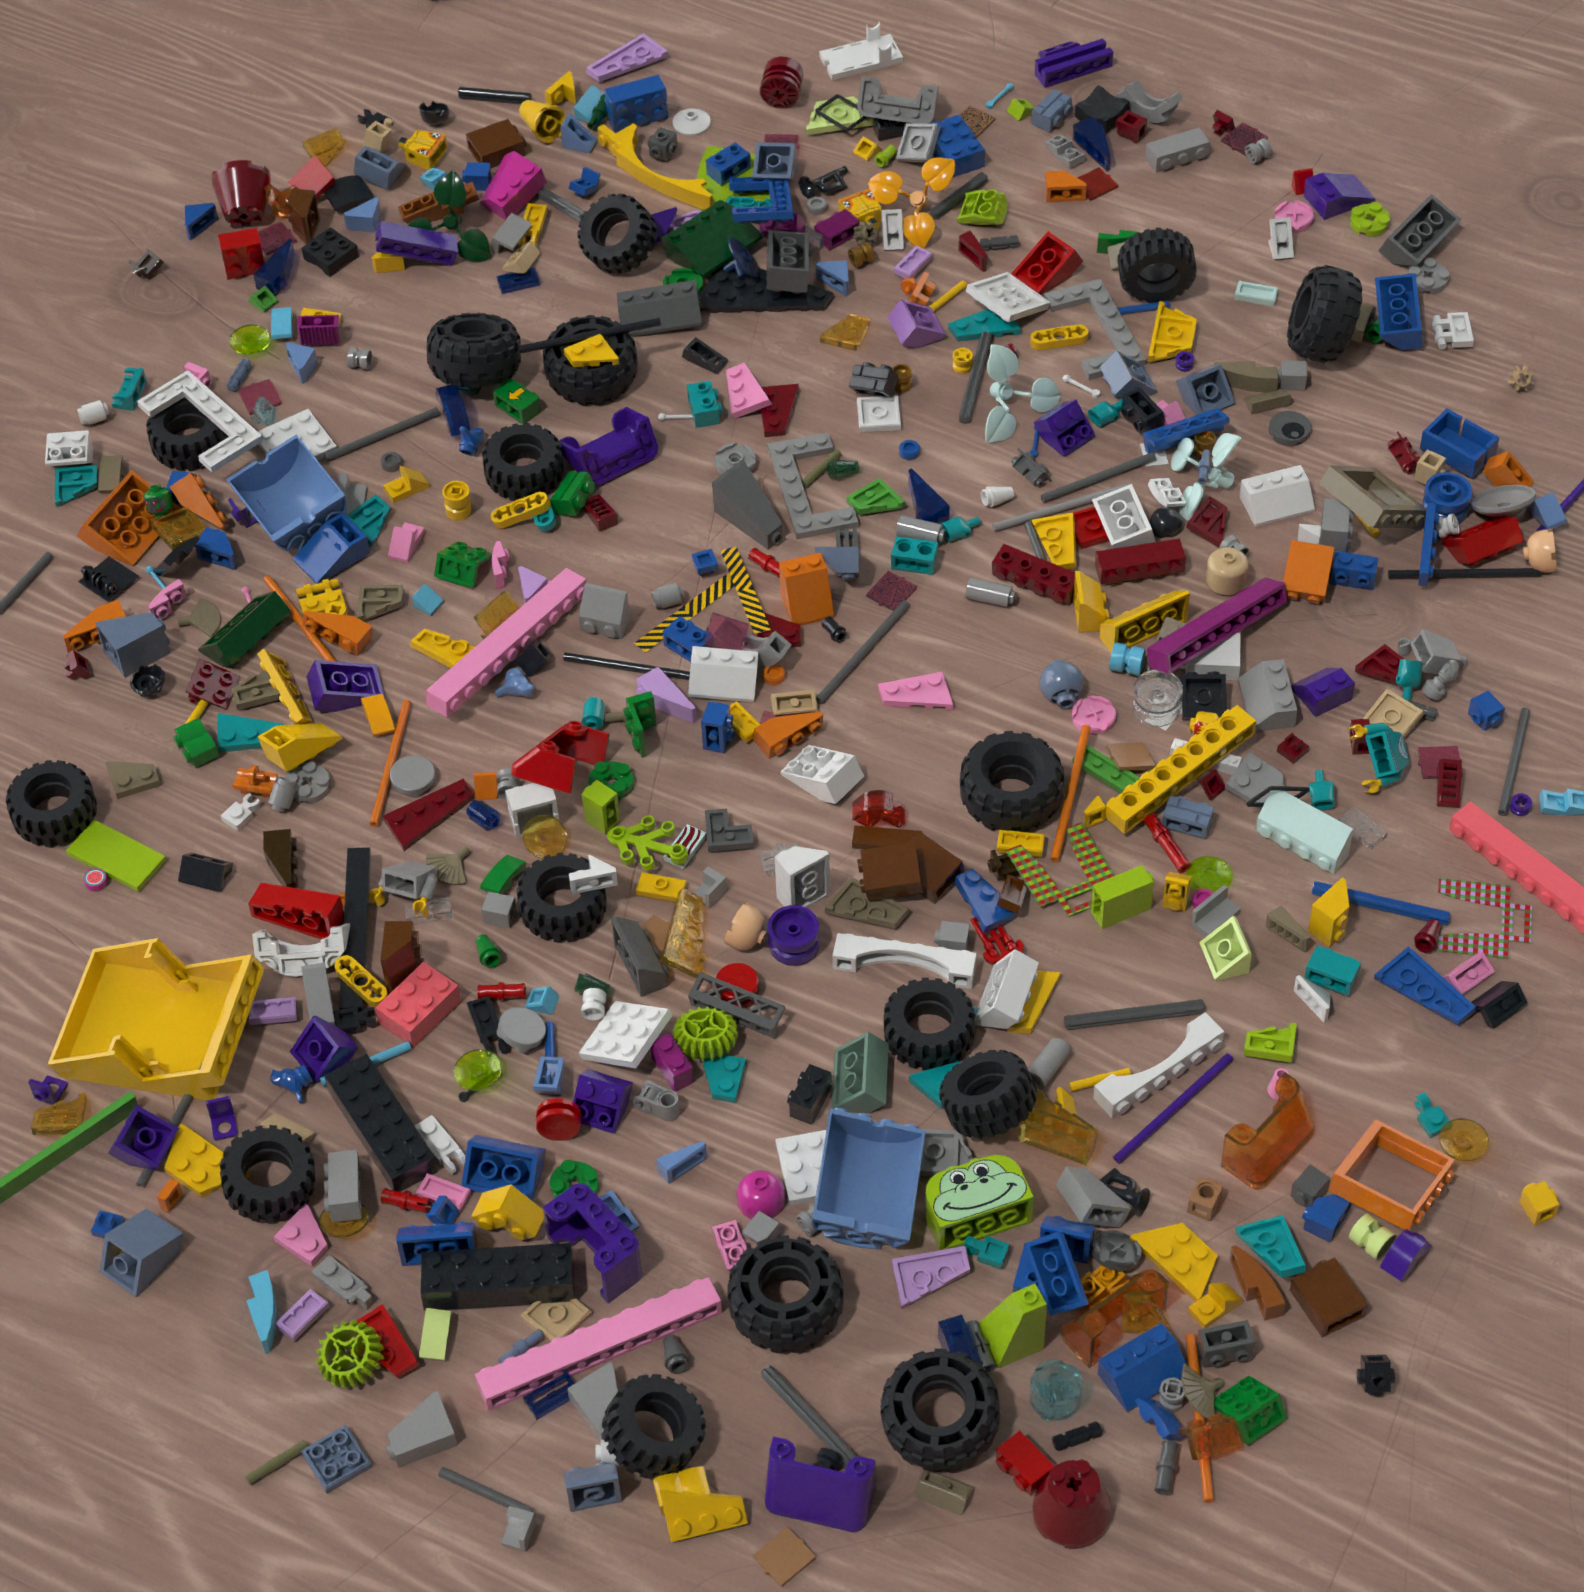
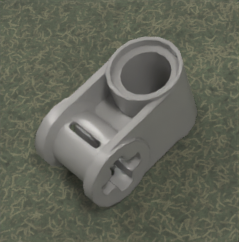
M645 1081L642 1091L632 1101L634 1106L640 1111L650 1113L665 1121H673L681 1113L677 1093L652 1081Z

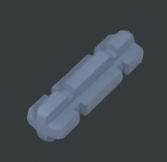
M242 358L239 362V365L226 383L229 391H237L248 373L247 371L252 366L249 359Z

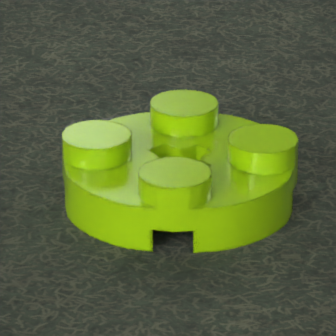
M1372 202L1371 204L1352 208L1350 226L1354 232L1358 234L1360 232L1366 233L1367 237H1377L1386 232L1390 224V215L1386 209L1382 208L1380 203Z

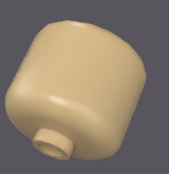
M1231 547L1219 548L1212 552L1207 562L1206 583L1208 587L1217 594L1228 596L1243 590L1248 574V559L1245 554Z

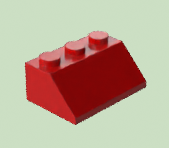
M1495 517L1460 531L1457 535L1443 538L1441 541L1459 564L1473 566L1481 562L1480 559L1484 557L1488 559L1498 556L1501 550L1509 551L1517 548V544L1523 542L1524 539L1517 517Z

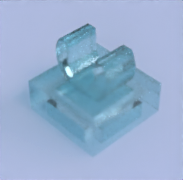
M264 397L258 398L256 407L252 409L255 415L251 417V420L256 424L263 422L266 426L274 424L276 408Z

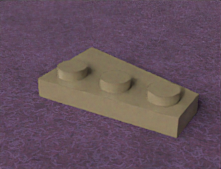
M850 877L827 904L825 913L896 929L908 915V908L891 898L868 901L866 893L861 892L860 881Z

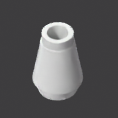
M986 487L981 491V500L984 506L993 507L1014 498L1012 487Z

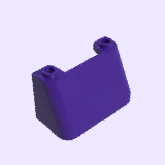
M625 407L614 413L611 420L613 431L581 447L578 441L570 436L558 440L561 444L562 456L576 472H588L595 486H599L653 459L657 455L658 444L649 417Z
M773 1436L769 1451L764 1499L766 1509L775 1515L848 1532L861 1531L867 1523L876 1490L875 1459L854 1457L848 1462L844 1473L794 1461L796 1456L794 1444L787 1439Z

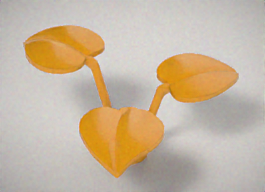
M946 158L929 159L923 165L921 171L922 178L927 181L923 192L915 191L912 194H908L901 190L902 178L897 173L891 171L878 173L868 182L873 197L879 203L885 205L894 203L898 198V193L908 197L911 204L917 208L914 211V215L906 216L902 222L905 237L915 246L917 245L925 249L935 230L934 219L928 213L922 212L918 214L919 211L928 205V198L926 196L928 194V186L930 185L932 190L936 192L948 187L954 176L955 161Z

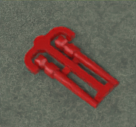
M978 918L970 919L984 944L986 952L983 953V957L987 963L996 964L1014 949L1023 953L1024 945L1019 939L1014 943L1002 925L996 927L1000 934H996L995 930L992 929L988 931L991 937L987 938L977 923L979 921ZM1001 938H1003L1002 941L1005 944V946L1008 947V950H1006L1004 945L1002 944L1000 940ZM993 941L999 948L1001 956H999L998 952L995 950V947L992 944Z

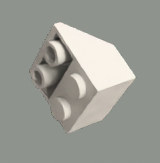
M89 430L47 434L46 467L92 463L93 445Z

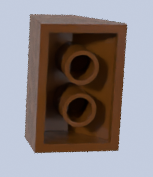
M385 921L380 961L388 995L424 962V958H421L422 946L419 944V931H415L413 921Z

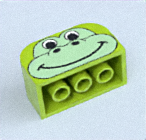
M991 1155L981 1159L975 1158L966 1164L948 1167L946 1170L935 1174L929 1180L926 1186V1222L938 1250L963 1246L967 1236L981 1240L986 1236L990 1237L1032 1223L1034 1196L1019 1165L1011 1158L1003 1155Z

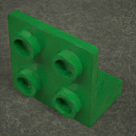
M455 542L437 553L434 577L473 588L477 583L479 566L492 559V553L486 552L485 548H473L467 546V543Z
M652 691L626 698L627 707L623 708L627 720L625 722L628 735L632 734L633 748L635 751H639L641 758L646 757L643 729L656 725L655 703Z
M1251 1376L1241 1379L1237 1384L1214 1398V1409L1235 1422L1241 1442L1247 1446L1288 1419L1280 1394Z

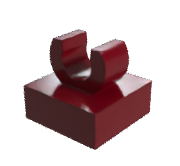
M1216 110L1213 114L1215 122L1212 126L1215 129L1213 133L1219 137L1223 135L1224 131L1231 134L1235 129L1233 118Z
M74 650L67 654L68 662L64 665V668L69 673L66 674V677L74 680L80 676L86 680L92 675L87 658Z
M1291 733L1277 746V752L1294 764L1309 752V746Z

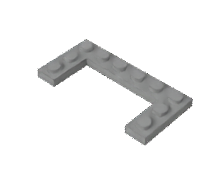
M1101 279L1044 293V298L1050 302L1049 309L1051 312L1089 303L1114 349L1142 363L1143 366L1146 364L1142 351ZM1115 352L1081 360V368L1087 379L1091 380L1102 377L1104 374L1100 366Z
M828 432L768 444V452L796 539L836 532V529L843 531L844 529L858 528V519L854 507L817 514L811 513L794 461L832 453L833 445Z

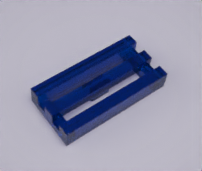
M535 267L529 268L525 273L512 272L496 276L501 294L540 286V280Z
M565 1372L558 1378L525 1395L523 1401L528 1405L534 1418L538 1420L569 1402L567 1388L575 1383L569 1374ZM565 1382L568 1383V1384L564 1385L563 1387L557 1389L556 1391L553 1390V1389H555L556 1387L562 1385V1384L565 1383ZM548 1393L547 1396L540 1399L539 1401L535 1403L532 1402L538 1399L539 1397L543 1396L544 1394Z

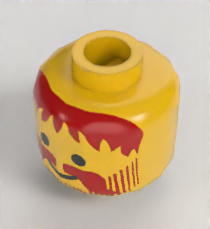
M1203 711L1197 712L1196 717L1190 720L1189 731H1193V735L1201 733L1210 722H1215L1219 719L1218 714Z

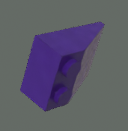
M1322 172L1306 178L1304 197L1324 220L1348 212L1353 207L1375 201V197L1355 175Z
M314 660L306 676L315 711L337 712L362 706L361 698L383 694L384 696L376 664Z

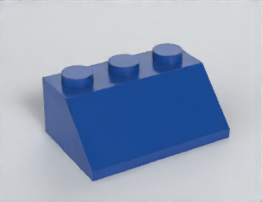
M475 1135L467 1143L461 1186L473 1191L486 1192L507 1185H513L533 1201L543 1172L546 1149Z
M458 1222L446 1225L437 1223L431 1226L411 1225L399 1228L396 1242L402 1266L421 1265L422 1252L476 1249L474 1223Z
M1062 1230L1025 1243L1050 1316L1089 1304Z
M1161 1322L1100 1358L1097 1374L1128 1413L1138 1407L1135 1402L1137 1398L1151 1399L1160 1394V1386L1165 1379L1177 1378L1182 1380L1183 1365L1186 1362L1177 1341Z

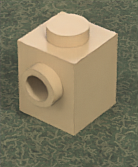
M1427 449L1417 462L1414 480L1426 485L1427 480L1433 475L1446 472L1444 470L1446 458Z

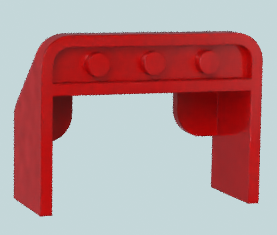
M569 721V723L560 727L512 764L511 774L514 777L570 794L576 760L593 765L600 761L605 762L610 733L583 726L578 721Z

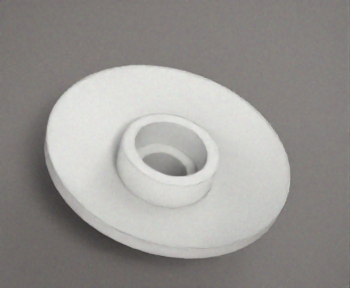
M685 109L678 112L673 118L674 129L686 136L702 134L711 125L710 116L700 109Z

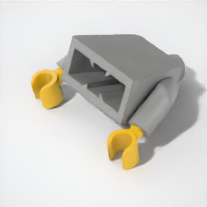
M414 861L382 868V878L377 884L379 887L369 892V899L372 904L376 902L377 906L383 905L385 897L382 893L384 891L413 899L420 898V900L413 903V910L416 916L421 911L423 917H427L429 910L426 903L431 900L438 882L436 877L437 869L433 865Z

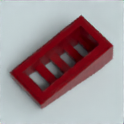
M970 230L959 235L958 251L982 272H985L987 255L975 235Z
M600 494L587 499L583 509L599 532L618 524L616 512Z
M1439 759L1437 765V806L1460 808L1461 760ZM1443 777L1455 778V780L1443 779ZM1443 786L1455 787V789L1443 788ZM1442 794L1455 795V798L1442 797Z

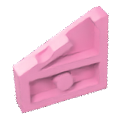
M306 1203L274 1236L276 1243L310 1266H313L328 1250L327 1243Z

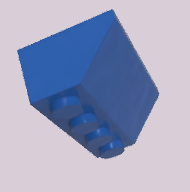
M1416 273L1375 277L1380 338L1401 350L1423 348Z

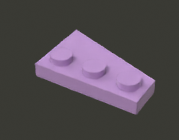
M965 1246L891 1259L901 1309L970 1273Z

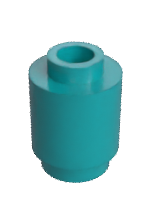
M590 697L583 705L581 720L583 726L593 729H600L603 726L605 705L602 699Z

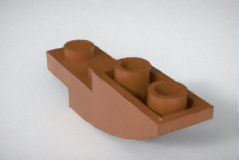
M473 182L465 185L467 195L465 203L461 207L452 206L455 212L462 214L464 213L463 206L479 200ZM434 192L398 206L403 222H412L422 217L428 218L432 222L444 219L450 213L448 205H441L436 201Z

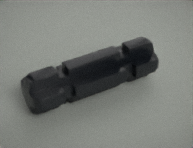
M1095 1421L1089 1423L1088 1427L1083 1425L1066 1431L1065 1435L1061 1433L1053 1436L1052 1444L1056 1451L1066 1449L1067 1445L1071 1447L1088 1441L1089 1437L1092 1439L1100 1437L1102 1429L1100 1424Z

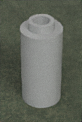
M903 515L900 516L896 528V536L938 542V545L944 541L946 530L943 529L941 524Z
M971 577L966 588V599L1003 607H1009L1010 604H1014L1016 591H1013V586Z
M1050 1039L1028 1068L1037 1089L1045 1088L1069 1056V1046L1063 1039Z

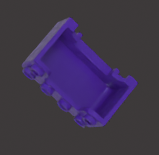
M575 1184L542 1207L547 1238L553 1244H558L559 1241H566L572 1243L573 1247L582 1240L594 1252V1265L601 1272L603 1282L600 1295L608 1304L641 1279L642 1267L638 1239L589 1186Z

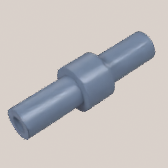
M1203 450L1202 458L1198 463V482L1200 484L1206 483L1207 474L1211 469V452L1209 450Z
M537 1329L524 1340H518L512 1345L513 1348L498 1359V1362L503 1363L509 1357H517L527 1353L530 1347L544 1338L543 1333Z

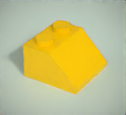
M1075 571L1073 600L1078 633L1100 631V624L1109 619L1108 609H1104L1106 594L1101 592L1100 583L1081 571Z
M1342 877L1315 901L1311 908L1308 932L1329 948L1335 942L1339 943L1346 935L1345 929L1349 920L1346 879Z

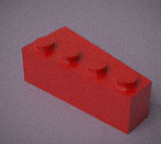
M260 883L248 903L251 917L321 940L331 934V927L341 926L344 923V910L340 895Z

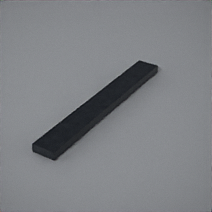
M370 847L347 848L343 924L350 923L346 950L342 956L348 955L353 957L366 969L371 849ZM343 965L342 969L346 968L352 975L350 965L348 967ZM365 977L358 978L355 984L358 986L365 985ZM341 979L339 1009L357 1007L358 1011H363L364 999Z

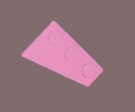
M745 363L726 369L731 414L734 418L772 405Z

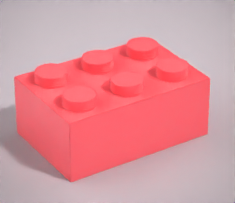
M423 962L375 1009L379 1024L404 1042L408 1041L410 1046L414 1048L461 1002V997L456 983Z

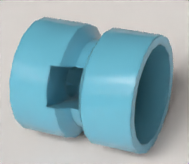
M1115 642L1110 657L1109 670L1116 672L1126 670L1128 674L1140 676L1144 665L1146 648L1133 646L1130 649L1127 644Z

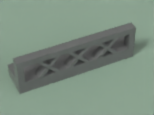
M700 972L688 995L692 1006L697 1008L699 1006L701 1009L709 1006L710 1009L716 1007L719 1011L724 1010L727 1014L732 1015L736 1024L776 1039L779 1033L778 1023L786 1009L784 1005ZM703 981L713 984L714 990L703 993L699 991V988ZM728 990L735 995V999L727 1002L721 1000L719 996L720 993ZM751 999L755 1001L757 1007L745 1010L741 1007L740 1002ZM770 1007L777 1010L773 1020L763 1017L761 1011Z

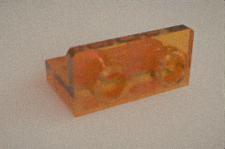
M1223 1413L1209 1415L1208 1420L1202 1422V1419L1186 1422V1427L1179 1428V1434H1187L1192 1460H1201L1241 1448L1235 1418L1224 1417Z

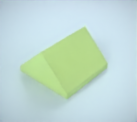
M1232 916L1199 942L1212 975L1217 981L1248 974L1250 970L1252 954L1237 918Z

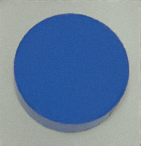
M913 440L903 441L899 446V455L905 460H914L920 455V446Z

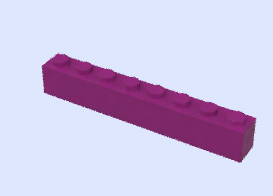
M1265 577L1147 648L1149 668L1170 674L1287 603L1285 583Z

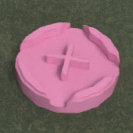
M1285 201L1275 209L1274 219L1291 217L1292 232H1302L1313 224L1314 214L1312 208L1304 202L1295 201L1294 203H1289V201Z
M1087 696V699L1082 700L1081 698L1073 706L1072 721L1080 731L1082 725L1086 724L1091 727L1090 734L1097 735L1107 732L1115 724L1116 709L1104 697Z

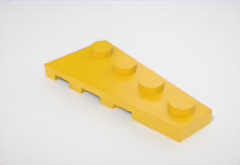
M266 649L257 653L261 660L260 666L271 677L269 681L279 691L281 695L279 699L285 707H288L291 720L295 724L313 723L305 703L300 698H297L300 692L290 682L293 677L291 672L286 671L284 668L287 665L285 659Z

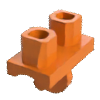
M924 271L918 284L913 277L906 278L901 282L903 293L905 295L912 294L909 302L924 306L927 304L929 297L922 293L931 296L936 284L927 280L929 273Z
M252 765L250 769L239 768L232 787L233 789L240 790L241 794L247 795L255 792L261 793L264 798H270L274 782L278 779V774L259 771V767Z

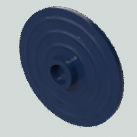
M730 237L728 245L735 259L723 267L724 271L728 274L735 269L739 279H744L746 274L751 278H758L759 269L751 253L737 238Z

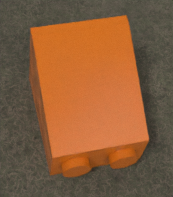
M1291 540L1283 580L1286 586L1287 599L1298 600L1300 598L1306 599L1307 602L1312 604L1325 603L1334 559V547Z
M821 552L779 562L781 599L790 622L802 626L822 621L827 616L834 618L828 571Z

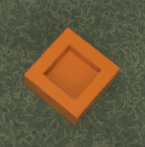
M172 1178L157 1196L161 1210L170 1213L183 1196L180 1183Z

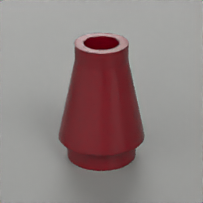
M1428 920L1427 924L1415 935V947L1419 951L1427 953L1436 948L1441 924L1437 920Z

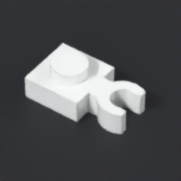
M252 794L245 795L242 804L238 802L233 803L221 815L222 822L239 832L253 818L252 812L260 809V799L250 803L253 800Z

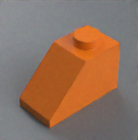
M1046 171V202L1086 200V183L1066 171Z
M1510 451L1490 457L1483 470V473L1495 487L1503 485H1525L1531 487L1534 481Z

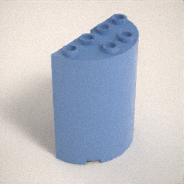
M297 434L266 454L265 460L261 462L254 461L226 479L273 542L284 551L297 549L299 552L325 522L341 513L346 514L347 511L345 494Z
M830 1108L812 1216L813 1228L824 1231V1237L832 1241L859 1248L881 1249V1244H888L895 1248L908 1243L911 1235L926 1130L919 1129L918 1126L913 1124H897L891 1119H881L880 1122H875L871 1120L870 1115L865 1113L853 1114L843 1108Z

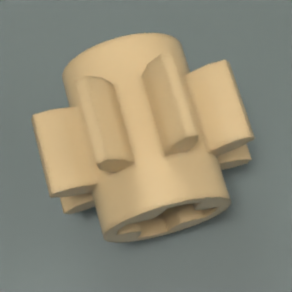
M1526 365L1522 369L1515 366L1513 373L1508 372L1512 379L1508 383H1515L1514 389L1517 391L1520 386L1524 390H1528L1527 385L1529 383L1534 384L1531 380L1534 372H1527L1528 366ZM1519 374L1525 375V377L1522 378L1523 382L1517 380L1520 378Z

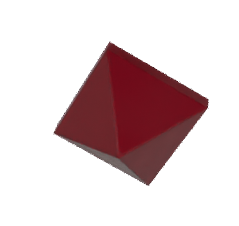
M1213 769L1200 781L1209 800L1215 798L1225 789V785L1216 769Z

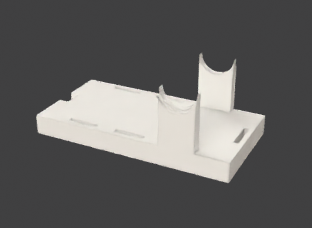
M880 22L873 28L866 26V40L820 51V59L824 66H827V72L832 80L903 63V56L891 34L880 36Z

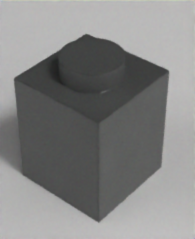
M1310 1164L1292 1184L1290 1197L1301 1206H1312L1316 1198L1323 1197L1328 1191L1330 1177Z

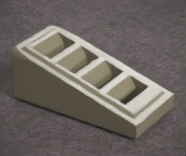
M1279 906L1267 914L1266 927L1303 952L1309 951L1311 936L1284 907Z

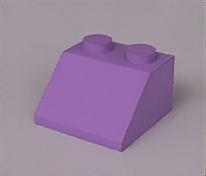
M900 300L888 316L891 327L899 337L900 343L906 347L920 348L946 336L931 307Z

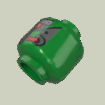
M160 484L148 487L149 490L143 495L147 512L154 517L168 515L173 508L170 490L161 487Z

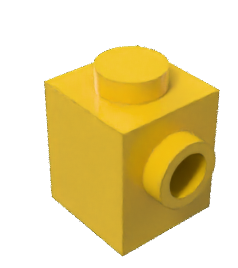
M1545 1181L1537 1184L1530 1183L1525 1186L1519 1201L1534 1226L1555 1218L1560 1205L1555 1191L1549 1188Z

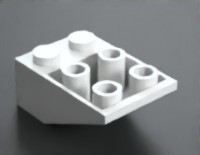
M813 745L803 748L801 753L791 760L780 772L783 777L817 799L833 804L841 800L864 777L855 755Z

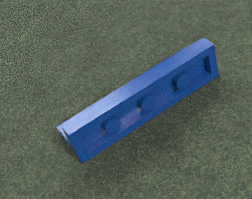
M1217 408L1144 432L1145 452L1155 453L1176 446L1183 438L1194 440L1195 434L1207 430L1213 433L1224 430L1223 425L1230 423V419Z

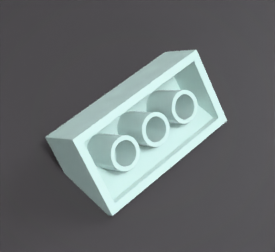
M1272 790L1257 818L1256 832L1265 838L1273 840L1281 847L1293 851L1301 858L1313 862L1321 869L1335 874L1349 857L1353 828L1285 791Z

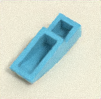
M268 1270L248 1277L255 1298L246 1301L265 1354L271 1351L276 1331L275 1323L277 1322L276 1299Z

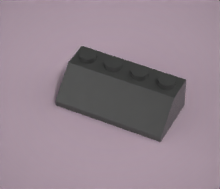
M1431 194L1386 239L1379 252L1393 264L1417 266L1462 219Z
M696 280L617 293L620 324L625 325L660 318L661 326L629 332L632 337L702 326L700 295Z

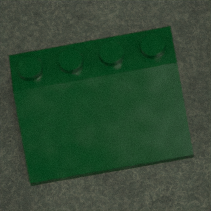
M719 200L692 219L686 221L680 227L672 230L662 240L668 259L706 277L734 258L728 245L730 237L737 238L748 249L763 239V234L750 222L746 224H739L737 221L733 222L732 208L735 207Z

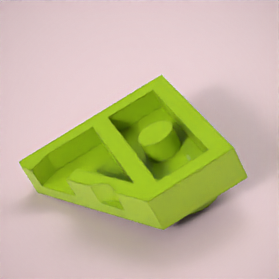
M1289 1023L1288 1028L1279 1030L1274 1026L1264 1030L1247 1032L1243 1056L1292 1063L1297 1023Z

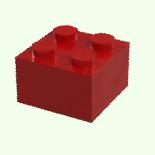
M257 227L218 235L227 280L266 273Z

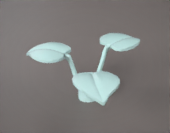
M994 344L990 346L987 370L990 378L997 382L991 385L990 394L1002 406L994 407L988 415L985 428V439L988 443L1006 440L1015 431V417L1009 414L1010 409L1003 401L1009 399L1012 394L1032 397L1030 405L1037 412L1052 410L1058 404L1061 397L1056 383L1046 377L1039 378L1034 382L1032 393L1013 390L1011 385L1006 382L1009 381V376L1017 373L1019 366L1018 358L1007 347Z
M1229 433L1222 434L1212 450L1214 457L1212 462L1216 468L1210 469L1208 478L1211 483L1200 484L1196 482L1193 487L1188 486L1182 495L1186 505L1179 506V510L1187 521L1193 516L1202 498L1203 487H1214L1217 489L1220 486L1228 489L1232 485L1234 474L1228 472L1221 465L1240 441V436ZM1183 438L1179 442L1177 450L1171 459L1172 470L1177 472L1182 470L1187 461L1198 466L1199 462L1189 457L1194 449V443L1191 439Z

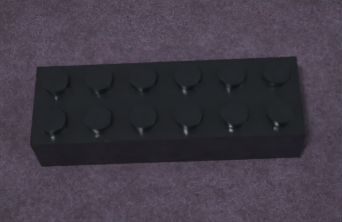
M367 1053L324 1075L328 1092L392 1190L402 1192L424 1180L427 1173L433 1175L438 1172L434 1154Z
M572 1243L422 1252L421 1299L423 1309L426 1311V1308L446 1310L533 1304L537 1301H541V1303L571 1302L570 1299H574Z

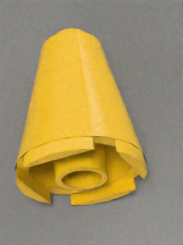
M526 100L520 105V116L538 140L544 143H552L554 139L561 137V125L566 118L563 109L556 105Z

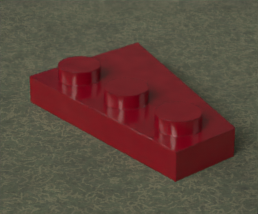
M799 383L761 387L772 405L761 408L764 437L784 436L786 434L796 394L799 391Z

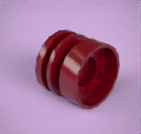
M783 56L769 60L764 68L760 85V96L763 101L775 108L784 109L793 106L799 98L804 77L801 65L796 60Z

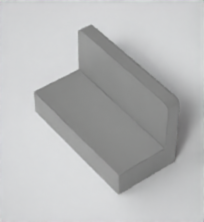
M511 213L493 236L491 251L498 254L503 246L514 250L530 229L531 222Z
M340 473L337 486L347 499V511L344 514L346 516L365 502L367 486L350 484L348 473Z
M1226 885L1219 888L1193 910L1191 927L1204 937H1207L1232 916L1237 917L1240 914L1241 908L1227 898L1228 887Z

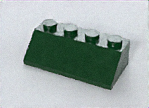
M276 591L258 595L198 650L222 667L229 665L234 667L243 660L241 657L243 654L253 651L258 646L256 643L260 639L263 640L272 633L271 629L275 625L279 626L287 619L285 616L291 610Z

